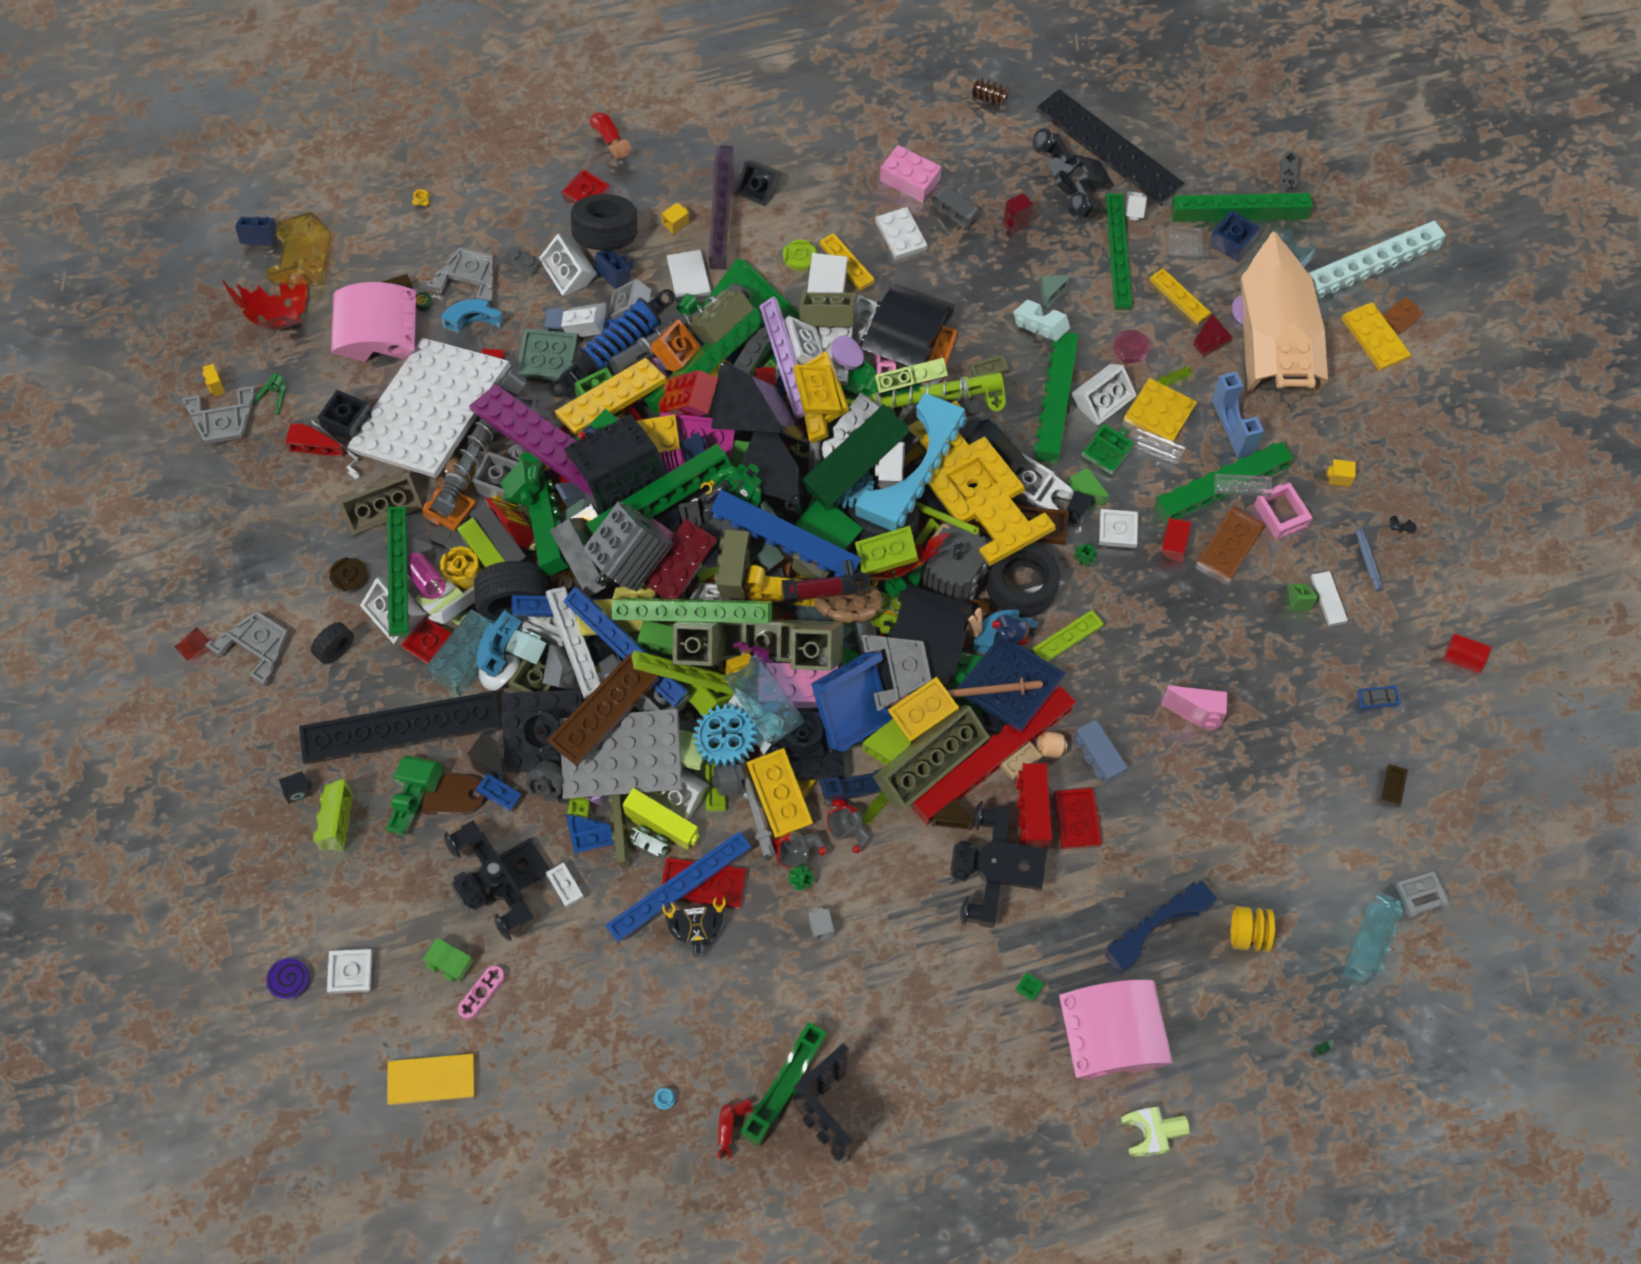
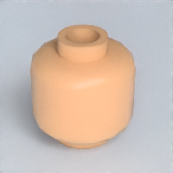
M1046 731L1038 737L1037 749L1044 757L1060 758L1067 751L1068 744L1061 733Z

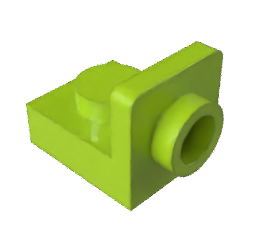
M573 798L569 800L567 814L585 818L589 817L590 798Z

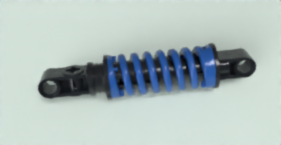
M669 289L662 290L648 302L638 298L636 303L630 306V311H624L623 317H617L615 323H610L608 329H603L601 335H596L594 341H589L587 348L582 347L578 349L580 356L577 359H573L571 361L572 366L567 368L549 385V394L554 398L565 396L570 390L575 388L576 382L606 368V365L610 364V358L619 354V351L626 350L628 344L630 346L636 344L632 337L634 336L637 340L643 337L640 330L645 334H649V326L652 328L660 326L661 320L658 315L674 303V292ZM663 293L668 295V303L662 300ZM556 384L560 385L562 388V392L560 394H556L554 392V386Z

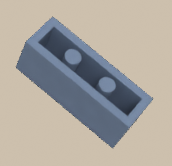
M1097 720L1076 730L1074 743L1077 748H1081L1086 762L1095 769V775L1099 781L1107 785L1126 774L1127 765Z

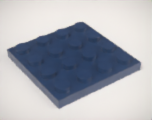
M999 636L957 689L1020 683V678H1023V682L1041 681L1043 683L1041 688L1024 690L1025 695H1022L1020 690L963 696L1021 733L1063 681L1066 673L1021 645L1002 641Z

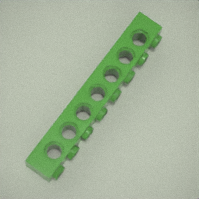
M616 598L612 600V620L769 623L772 621V601Z

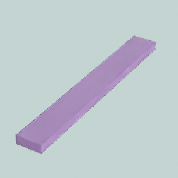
M773 296L759 307L793 415L799 420L806 414L803 412L793 372L794 365L798 363L778 301Z

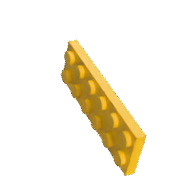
M645 357L557 409L555 414L576 437L605 408L613 415L662 386L667 380Z

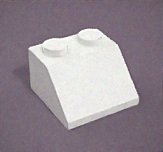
M600 303L570 308L563 312L561 327L565 332L577 333L578 337L600 335L604 327L607 304Z

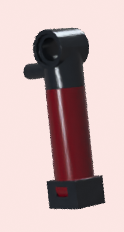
M845 560L843 562L845 576L796 581V579L782 580L783 604L797 603L798 600L835 596H862L867 593L871 580L864 572H858L853 575L851 561ZM862 581L865 586L862 588L857 587L855 582Z

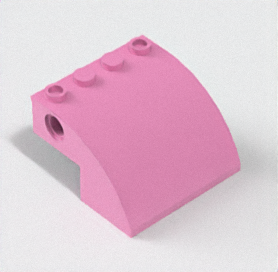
M383 282L357 283L336 290L333 293L331 353L366 362L373 351L406 360L410 353L415 350L416 290Z
M1153 980L1110 982L1059 995L1076 1078L1088 1081L1122 1071L1136 1074L1173 1064L1156 986Z

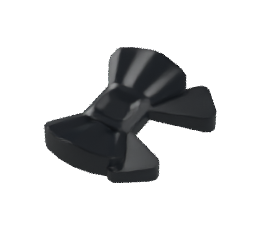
M1396 515L1389 519L1391 530H1399V533L1407 531L1414 534L1416 525L1410 519L1405 524L1399 523Z

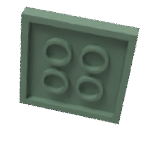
M524 329L516 373L524 378L555 381L561 373L572 366L571 361L575 357L578 334Z

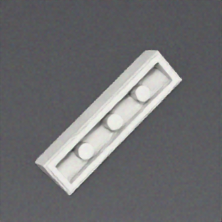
M474 585L430 615L429 619L445 624L475 602Z

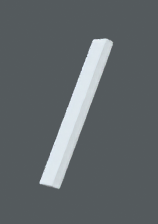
M561 587L546 591V597L583 697L587 698L601 684L584 636H581L579 633L576 615L563 602L568 596L566 588Z

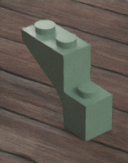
M766 501L758 505V508L776 516L772 507ZM759 536V547L757 553L751 558L750 563L762 567L767 572L783 560L784 557L776 546L773 547L766 544V539Z

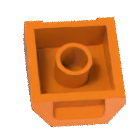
M679 318L651 343V352L655 353L665 366V369L673 372L683 368L701 348L700 344Z

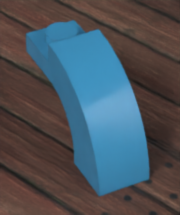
M482 299L460 301L449 307L441 316L443 328L460 333L465 325L475 321L485 322L500 328L504 323L502 313L495 308L491 309L489 302Z
M504 610L495 623L490 622L481 638L477 651L479 669L493 677L498 674L506 663L504 659L505 646L521 624L520 618L512 616V613Z

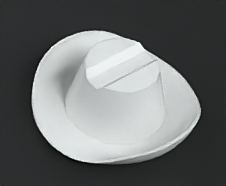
M504 652L506 663L495 677L479 669V678L482 685L488 690H497L506 685L516 672L520 659L512 653Z

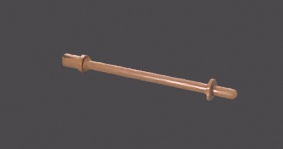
M1020 678V683L947 690L951 697L1020 690L1021 694L1025 695L1024 690L1039 689L1043 686V683L1041 681L1023 682V678ZM911 693L906 694L905 696L899 698L897 701L889 704L888 706L896 705L901 700L909 696Z

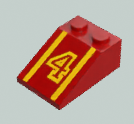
M490 497L486 499L494 515L521 551L524 552L535 543L532 523L528 522L529 518L523 510L520 512L515 506Z

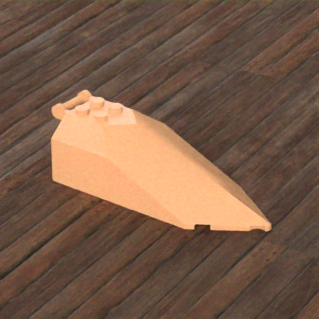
M1272 232L1241 277L1247 392H1252L1262 379L1275 376L1276 388L1307 387L1308 389H1314L1315 387V393H1319L1328 381L1325 329L1313 280L1278 234ZM1283 376L1306 377V379H1284Z

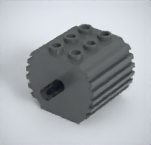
M617 502L584 546V551L602 571L600 573L602 577H597L596 579L597 584L604 587L607 584L605 582L606 579H613L616 583L621 584V586L627 589L638 591L674 543L645 515H642L627 504Z
M956 526L949 529L943 527L939 534L949 533V535L942 541V545L935 548L932 552L939 549L940 551L927 559L922 565L920 582L923 583V589L963 602L973 600L977 595L976 591L978 588L982 589L987 581L985 577L988 574L987 568L989 565L979 552V548L986 545V538L984 536L981 538L979 532L974 535Z

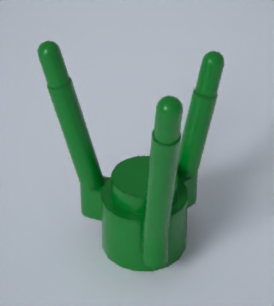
M273 373L268 382L255 396L253 403L256 404L267 390L271 392L280 391L275 414H279L283 393L286 389L284 385L285 379L281 375Z

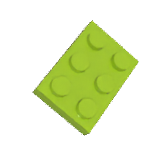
M910 526L855 542L858 557L861 558L859 561L861 572L866 573L868 576L919 561Z

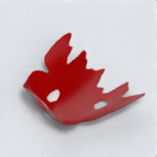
M305 276L299 279L293 289H290L287 283H283L280 280L279 297L275 294L270 297L259 285L251 293L246 288L236 284L241 294L240 297L232 287H229L222 280L233 301L244 310L242 311L244 316L255 325L265 329L279 330L303 322V320L297 317L304 312L306 306L307 284ZM285 299H291L290 307L284 305ZM258 315H261L266 321L260 322Z
M942 533L931 538L926 545L925 551H923L920 544L915 545L919 561L870 575V579L874 581L890 580L923 565L927 559L940 551L939 549L932 552L935 548L942 545V541L948 537L949 533Z

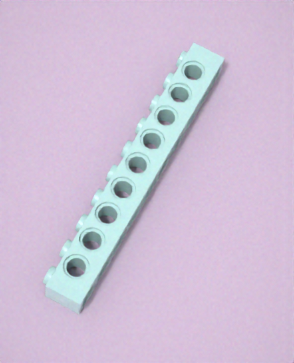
M1434 220L1312 271L1309 275L1313 280L1316 297L1321 299L1326 294L1337 292L1340 288L1349 287L1359 280H1366L1371 275L1380 274L1385 269L1394 268L1404 261L1408 262L1416 256H1423L1433 249L1437 250L1443 245L1446 235Z

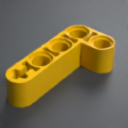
M756 565L749 566L744 584L746 597L752 600L783 603L781 582L782 580H789V578L765 576V570L762 567ZM817 599L798 600L797 603L791 604L815 607L814 602Z

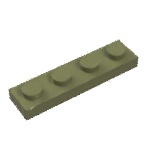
M624 795L609 796V803L613 807V813H610L612 825H614L612 840L614 844L616 843V850L613 851L614 861L622 869L629 868L626 818L623 809Z

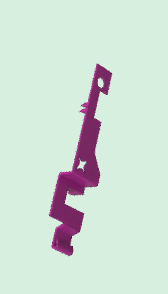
M745 642L733 644L734 648L739 647L741 652L749 653L753 651V655H756L757 664L780 663L769 659V651L760 646L749 648Z

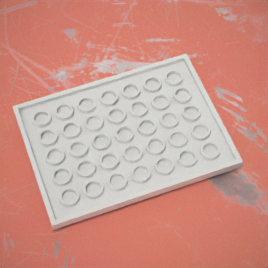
M421 338L415 350L411 352L371 410V415L362 424L360 431L346 448L355 454L437 478L477 417L475 413L470 411L469 405L495 384L498 385L511 366L509 361Z

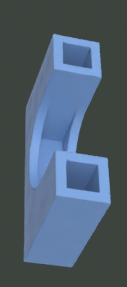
M1236 371L1219 376L1211 400L1237 459L1250 456L1257 450L1264 430L1257 416L1244 420L1241 418L1239 397L1243 384Z

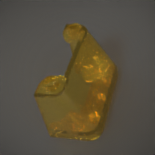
M311 211L279 221L276 236L284 243L279 268L276 266L268 267L265 277L273 284L311 286L321 284L332 240L330 229Z

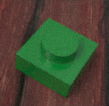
M1026 972L1015 991L1030 1002H1033L1044 986V983Z

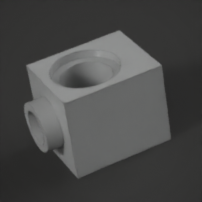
M815 908L808 913L814 942L834 938V928L828 908Z

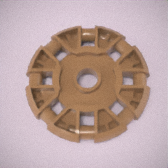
M862 581L855 582L857 587L862 588L865 586ZM870 584L865 595L817 598L814 603L816 609L827 618L831 617L834 621L852 623V621L860 623L872 619L880 612L883 599L878 589Z

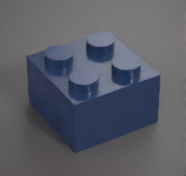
M1231 210L1213 230L1208 245L1238 262L1256 241L1261 227Z

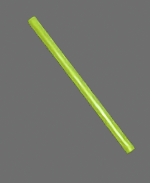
M915 501L919 511L974 535L978 534V527Z

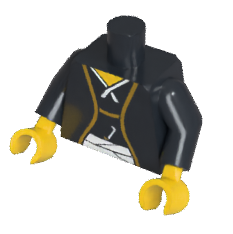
M715 897L711 907L676 911L672 902V909L669 911L665 910L664 904L662 905V910L667 915L666 921L669 932L677 942L683 943L684 947H692L694 957L705 956V945L713 944V939L719 936L724 926V909L722 908L725 906L726 899L723 897V904L721 905L716 903Z

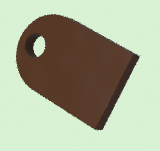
M442 774L434 793L426 791L424 793L423 814L469 815L476 812L483 805L485 797L480 794L477 799H471L469 796L473 791H476L481 782L476 777L470 775Z

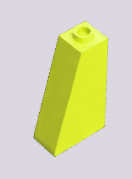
M632 788L623 803L627 820L639 826L647 827L651 832L660 834L687 850L692 845H696L700 836L696 825Z

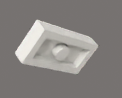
M564 863L546 872L548 879L566 908L584 899L583 894Z

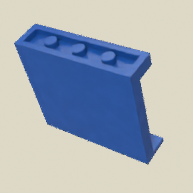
M864 653L811 683L830 749L840 752L850 749V746L862 742L866 736L874 734L893 719L888 712L887 706L877 711L874 697L875 692L883 691L876 665L883 660L881 653Z

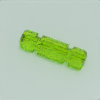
M1189 366L1182 367L1181 370L1178 369L1166 374L1167 376L1159 377L1158 382L1167 386L1168 383L1172 384L1190 376L1192 373Z
M882 791L879 793V797L877 796L870 804L868 811L866 810L862 814L863 821L867 824L872 822L874 816L888 802Z

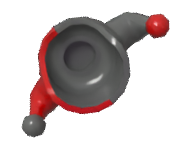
M825 799V806L830 807L832 805L837 807V809L828 812L827 825L830 833L836 839L856 838L859 842L858 845L853 846L852 851L855 854L860 853L861 849L870 841V835L862 826L863 818L860 811L849 805L846 800Z
M787 832L780 838L771 839L773 848L777 851V862L785 867L805 865L808 862V849L813 845L818 847L820 855L827 853V849L823 846V842L817 833L802 835L798 832ZM763 853L761 854V858H762L763 860H768V859H769V857H765V858H764V857H763Z

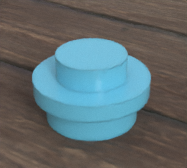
M661 1088L654 1095V1103L659 1109L668 1110L675 1103V1094L668 1088Z

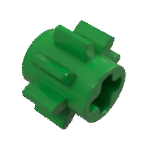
M1084 542L1081 547H1076L1074 559H1078V565L1081 564L1088 567L1090 563L1095 564V557H1097L1098 551H1094L1093 544L1089 545Z
M804 865L793 867L788 876L789 885L794 886V890L802 891L803 888L809 889V886L813 883V871L808 870V866Z

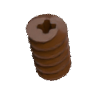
M982 77L980 81L976 80L972 90V97L977 95L978 99L981 100L983 98L985 102L990 99L991 104L996 101L997 106H1000L1002 103V107H1004L1009 87L1006 86L1002 90V84H1000L996 88V82L991 86L990 80L984 83V78Z

